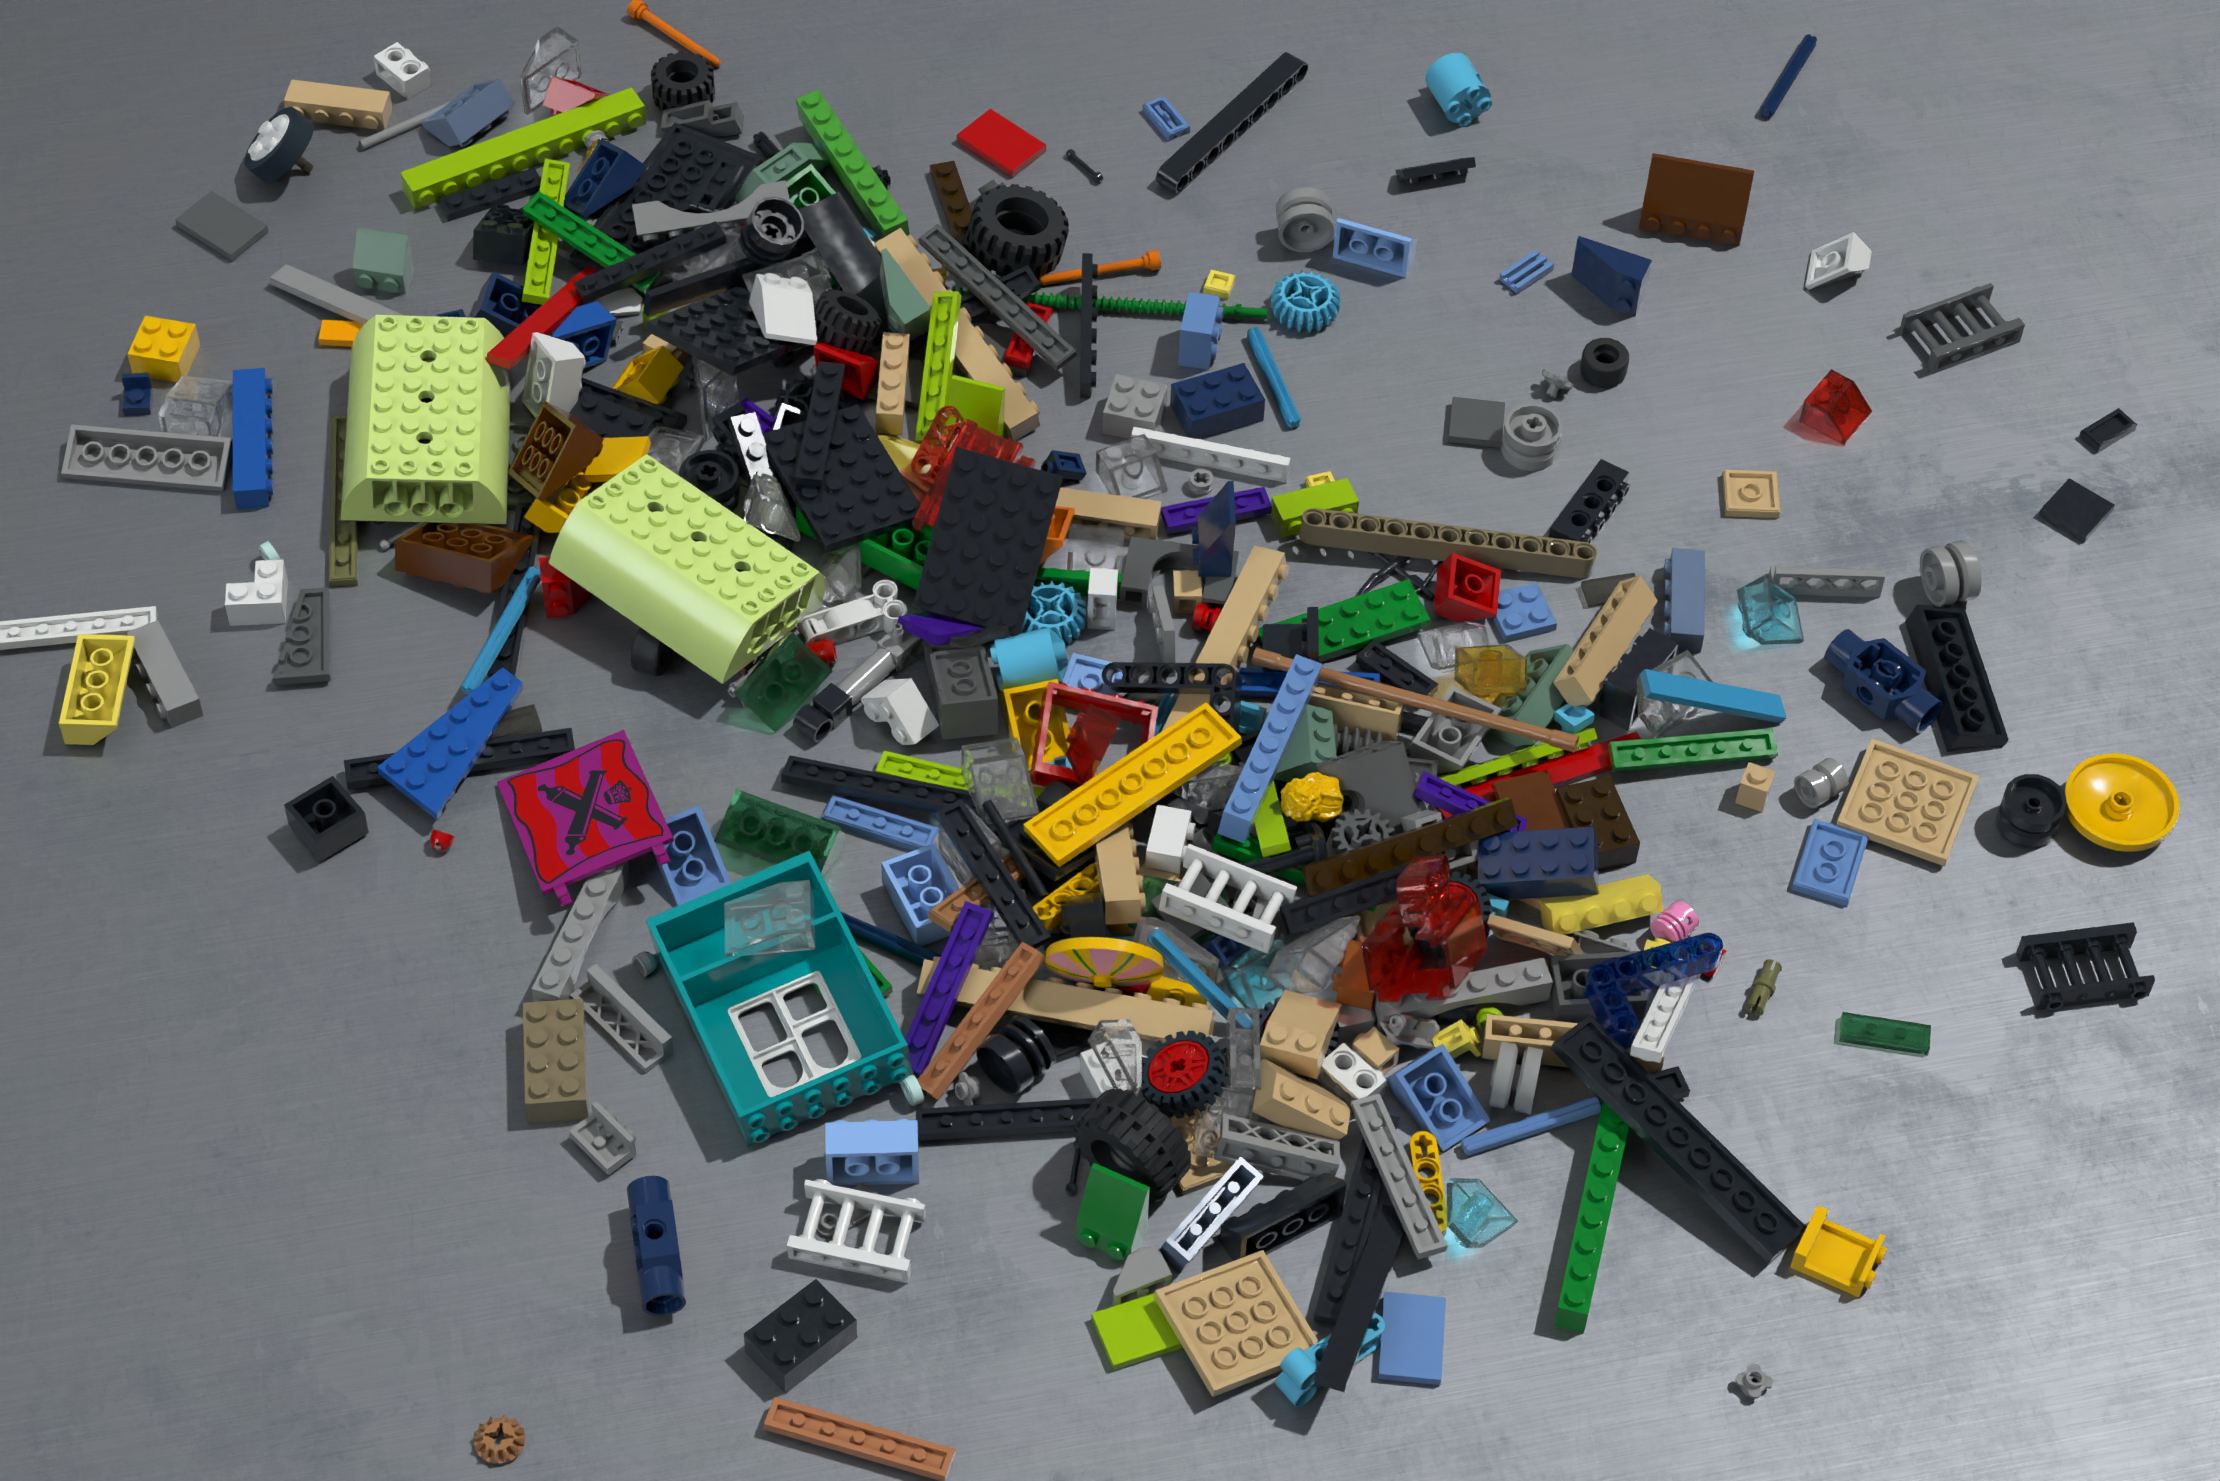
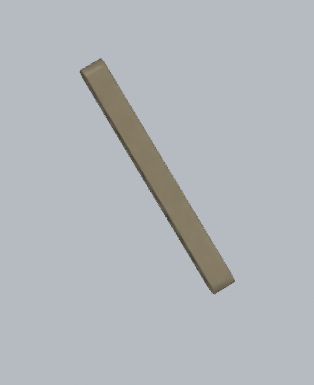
M1310 508L1303 512L1299 531L1300 539L1310 545L1445 561L1451 553H1455L1494 568L1574 578L1589 577L1593 572L1597 556L1595 546L1587 542Z

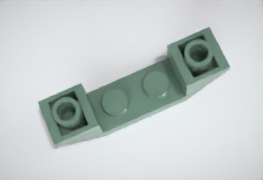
M792 143L752 170L736 194L735 202L737 204L742 202L760 184L787 181L810 164L819 171L830 163V159L814 143Z

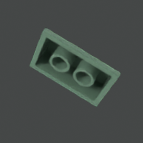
M1307 705L1274 779L1291 782L1294 778L1302 779L1307 774L1318 772L1316 768L1318 763L1337 757L1332 711L1322 707Z

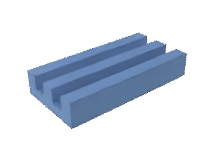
M1165 96L1143 104V112L1168 141L1173 140L1174 135L1177 138L1181 137L1182 132L1185 134L1190 133V125ZM1170 116L1176 122L1178 127L1171 121Z
M1536 249L1501 272L1499 280L1518 294L1554 269V263L1552 261L1547 262V257L1544 255L1540 257V252ZM1541 266V268L1530 274L1531 271ZM1524 278L1523 280H1521V281L1518 282L1517 284H1514V283H1515L1516 281H1518L1519 279Z

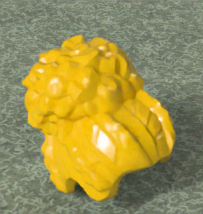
M1319 772L1307 774L1302 779L1294 778L1280 792L1282 799L1281 811L1296 822L1311 821V819L1321 822L1329 821L1338 816L1342 810L1344 798L1340 792L1338 778L1322 775Z

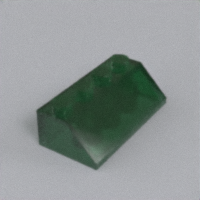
M736 789L714 842L775 865L810 851L822 876H824L836 863L847 835L840 826Z

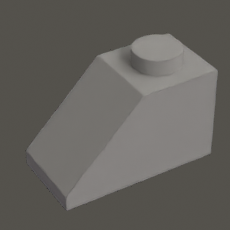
M1157 1244L1148 1248H1138L1128 1255L1113 1290L1112 1307L1153 1294L1155 1290L1171 1285L1172 1273Z

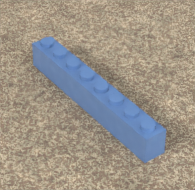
M1297 654L1295 655L1223 811L1218 834L1245 844L1316 688L1322 667L1321 663Z

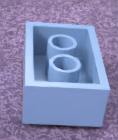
M935 843L881 862L882 883L913 942L924 946L950 936V932L928 919L929 910L959 889Z
M871 1119L864 1122L838 1120L825 1123L827 1181L832 1185L845 1186L857 1185L858 1183L863 1185L919 1184L917 1120L897 1119L895 1121H878Z

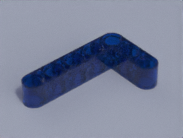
M1703 933L1591 966L1588 971L1584 991L1600 1025L1624 1049L1630 1048L1636 1037L1639 1022L1626 995L1715 969L1719 964L1723 941L1716 934Z

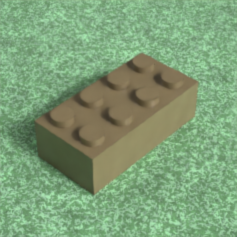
M583 998L523 1003L525 1107L528 1123L587 1118L589 1116L587 1043Z

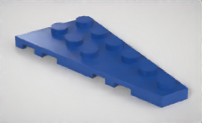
M501 668L377 767L379 775L438 821L442 815L443 807L447 801H451L455 795L456 787L461 780L466 778L486 747L485 743L490 735H494L498 729V723L503 715L508 714L523 691V683L506 669Z

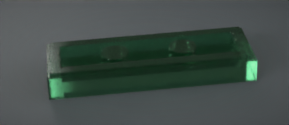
M1842 1012L1839 1042L1928 1055L1931 1025Z

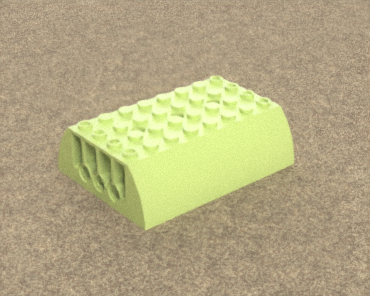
M375 315L361 327L351 348L341 520L506 524L511 369L509 370L487 362V353L504 339L498 329L485 318ZM423 398H431L433 401L429 403H424L420 400ZM421 439H429L431 442L428 444H421L418 441Z
M648 454L577 502L558 535L549 560L550 565L721 684L793 630L802 617L813 614L820 609L825 595V580L818 570Z

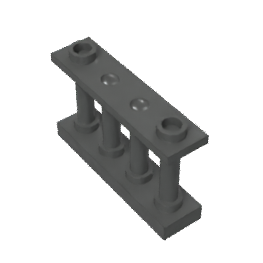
M1991 283L1975 287L1970 291L1903 314L1899 333L1904 335L1915 331L1931 351L1927 368L1932 374L2020 342L2025 324L2020 318L2005 321L1989 302L1994 287ZM1980 307L1995 327L1983 329L1969 311ZM1959 315L1973 332V335L1961 337L1947 319ZM1937 323L1951 340V343L1939 345L1925 327Z

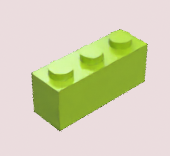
M1348 478L1272 496V514L1270 515L1282 538L1299 534L1302 515L1307 509L1317 508L1358 514L1359 500Z

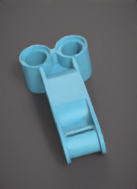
M1374 1313L1356 1363L1379 1347V1336L1384 1331L1385 1322L1376 1313ZM1331 1334L1305 1351L1301 1348L1292 1350L1284 1357L1280 1364L1283 1372L1277 1377L1275 1385L1295 1407H1301L1314 1396L1317 1388L1321 1386L1314 1384V1380L1320 1365L1319 1361L1322 1360Z

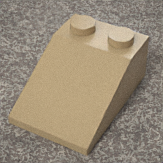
M1284 990L1268 1020L1261 1039L1260 1062L1266 1059L1292 1073L1317 1079L1342 1004Z

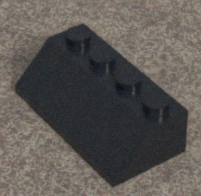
M1327 1173L1317 1177L1311 1176L1290 1191L1288 1189L1283 1190L1274 1199L1264 1204L1258 1203L1254 1205L1249 1212L1239 1217L1233 1216L1227 1219L1221 1225L1220 1243L1233 1261L1262 1250L1267 1255L1341 1217L1347 1184L1343 1179Z

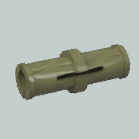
M1772 959L1764 961L1759 978H1756L1753 982V992L1745 1007L1751 1014L1754 1006L1757 1005L1754 1013L1755 1016L1763 1015L1769 997H1772L1776 990L1775 982L1782 970L1779 962H1776L1774 969L1770 970L1774 961Z

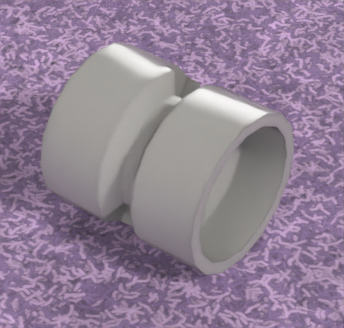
M1833 758L1824 759L1813 766L1812 770H1807L1794 779V788L1797 795L1810 808L1820 806L1829 800L1830 797H1834L1847 789L1849 784L1845 770Z

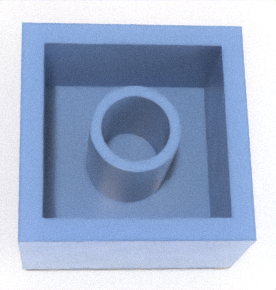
M1194 292L1188 293L1180 329L1179 366L1209 370L1211 360L1217 359L1218 344H1215V342L1221 340L1223 326L1218 325V323H1222L1224 308L1219 307L1220 296Z

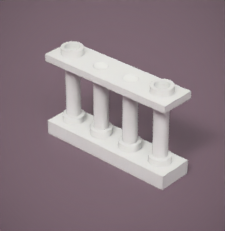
M1189 844L1183 867L1188 870L1178 887L1168 883L1165 885L1161 895L1159 910L1268 954L1276 926L1271 925V922L1280 906L1294 902L1297 887ZM1200 871L1203 875L1215 879L1205 898L1189 892ZM1226 884L1242 890L1232 909L1216 903ZM1253 895L1269 901L1259 920L1243 914Z
M822 1179L814 1181L805 1180L806 1198L812 1199L803 1233L799 1236H789L787 1251L790 1259L909 1283L911 1264L910 1260L904 1257L913 1221L925 1222L926 1220L925 1204L914 1198L898 1199L835 1186ZM824 1201L842 1205L833 1239L828 1243L817 1241L814 1238ZM854 1208L872 1211L863 1245L858 1249L846 1247L844 1244ZM884 1214L902 1217L893 1251L889 1255L879 1254L874 1251Z

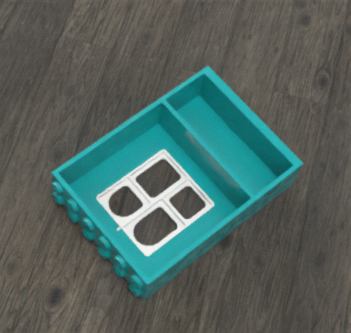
M810 851L646 919L658 958L747 1146L753 1143L764 1142L771 1135L781 1131H789L801 1122L819 1118L831 1109L847 1106L854 1099L864 1095H872L882 1087L891 1083L902 1082L909 1075L913 1074L908 1045ZM817 984L827 1004L826 1009L801 1020H794L785 1004L784 996L806 985ZM768 1002L773 1005L788 1037L785 1041L757 1052L753 1050L738 1017L741 1013ZM832 1020L836 1022L848 1046V1056L837 1067L823 1068L812 1059L802 1038V1033ZM795 1052L803 1067L800 1080L793 1086L786 1088L772 1085L762 1069L763 1063L785 1053Z

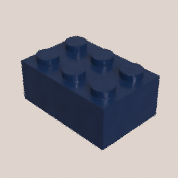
M1241 363L1171 384L1170 406L1188 438L1204 439L1264 421L1265 398L1245 363Z

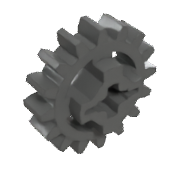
M1354 809L1353 816L1345 812L1343 820H1336L1335 828L1332 829V848L1337 849L1338 855L1394 836V828H1389L1390 821L1388 819L1380 820L1381 813L1379 812L1372 816L1370 815V809H1366L1364 814H1360L1358 809Z

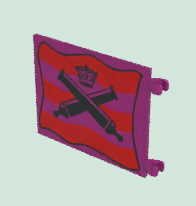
M624 730L497 782L543 895L555 891L561 906L572 903L566 886L653 850L660 866L670 862L664 845L674 842V838Z

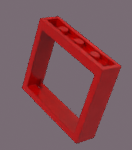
M1048 682L1042 695L1029 783L1047 787L1051 781H1059L1075 790L1097 775L1043 762L1052 704L1141 724L1142 730L1139 747L1154 737L1158 706L1145 704L1144 701L1123 699L1115 694L1097 693L1089 688L1071 687L1063 682L1061 684Z

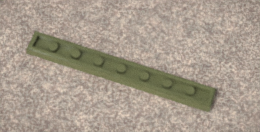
M347 415L331 417L330 587L358 585L359 521L341 520Z

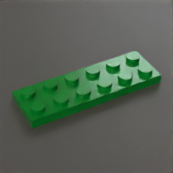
M1407 579L1319 608V663L1363 649L1373 640L1381 643L1429 627L1431 619L1410 580ZM1307 613L1273 624H1302V618H1307ZM1263 627L1259 628V634L1257 637L1262 649Z

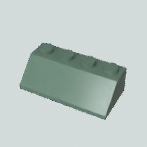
M1569 644L1528 652L1492 703L1502 709L1499 716L1545 728L1553 721L1555 711L1566 702L1553 682L1573 653ZM1492 728L1487 732V734L1514 747L1533 745L1538 742Z

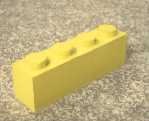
M1649 874L1598 885L1599 894L1539 899L1542 926L1548 931L1562 935L1663 912L1661 885Z

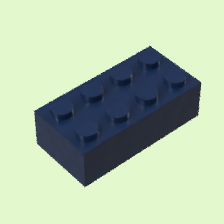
M1594 826L1503 832L1479 839L1478 881L1481 887L1484 886L1487 893L1504 900L1599 894L1598 841Z

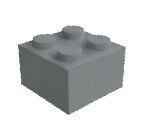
M1116 374L1103 411L1102 433L1131 439L1133 427L1158 431L1167 406L1168 384Z

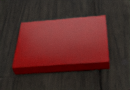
M991 108L957 134V141L1011 177H1014L1046 152L1045 143Z

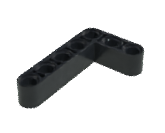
M1112 662L1107 664L1102 671L1104 683L1117 693L1210 694L1209 705L1239 734L1242 678L1229 664ZM1122 672V679L1117 683H1112L1114 674ZM1149 672V680L1140 684V676L1143 673ZM1171 673H1177L1176 681L1172 684H1166L1167 677ZM1205 673L1203 682L1194 684L1195 676ZM1229 673L1232 674L1231 682L1222 685V677ZM1225 701H1230L1231 706L1229 710L1223 713L1219 712L1220 705Z

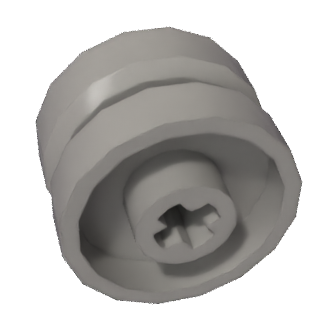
M1312 187L1293 189L1282 195L1276 203L1278 237L1282 245L1289 250L1296 252L1316 251L1329 244L1334 237L1335 228L1332 217V204L1328 195L1323 191Z
M1525 403L1512 408L1506 416L1501 451L1504 458L1512 466L1527 471L1544 470L1553 465L1559 454L1563 430L1561 417L1554 409L1544 404Z
M1960 540L1948 543L1945 547L1935 546L1926 548L1921 553V581L1926 595L1935 606L1943 607L1951 605L1956 601H1968L1979 596L1982 583L1980 565L1975 552L1966 541Z
M1501 1041L1498 1060L1494 1062L1490 1082L1492 1093L1489 1106L1505 1109L1508 1105L1511 1091L1516 1092L1515 1111L1531 1114L1543 1049L1527 1047L1524 1050L1522 1064H1517V1045Z

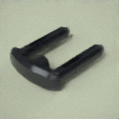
M1312 820L1301 821L1298 825L1286 828L1289 843H1295L1296 849L1242 863L1241 865L1268 875L1328 858V849L1323 830ZM1224 855L1226 858L1236 860L1235 858Z

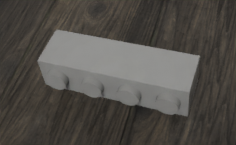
M159 620L128 631V636H135L131 660H137L138 664H135L141 680H147L148 683L145 686L151 700L157 699L158 703L155 705L162 720L166 718L171 728L202 717L203 712L199 697Z

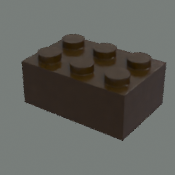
M1611 776L1562 786L1556 789V794L1570 828L1594 826L1598 841V871L1636 863L1640 841Z

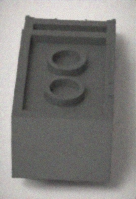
M980 638L936 646L924 642L927 671L942 740L998 734V696L985 647H982Z

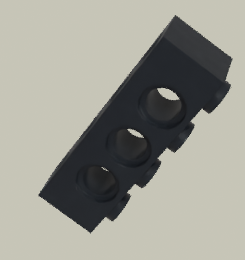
M1600 459L1550 527L1549 538L1591 543L1593 534H1598L1601 531L1606 516H1612L1618 504L1617 501L1620 498L1624 499L1630 489V484H1628L1629 472Z

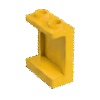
M1817 1205L1795 1251L1790 1268L1856 1297H1860L1863 1288L1870 1289L1877 1273L1872 1270L1874 1264L1881 1265L1888 1248L1883 1247L1886 1236L1880 1234L1877 1241L1831 1222L1826 1219L1829 1210Z

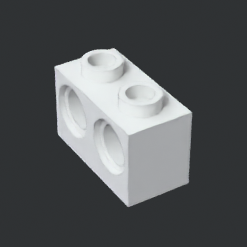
M398 42L373 56L376 75L405 99L409 100L431 86V72L428 65L424 61L421 62L409 49H405Z
M1090 568L1087 628L1115 630L1118 570Z
M1343 1043L1324 1058L1317 1080L1330 1092L1338 1095L1349 1108L1351 1101L1379 1093L1381 1098L1384 1097L1386 1087L1384 1075L1380 1070L1372 1068L1366 1063L1358 1051L1351 1050Z

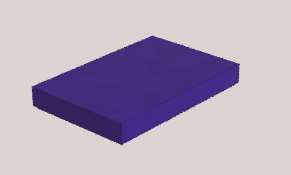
M930 612L898 616L897 623L902 625L903 630L935 646L994 635V630Z

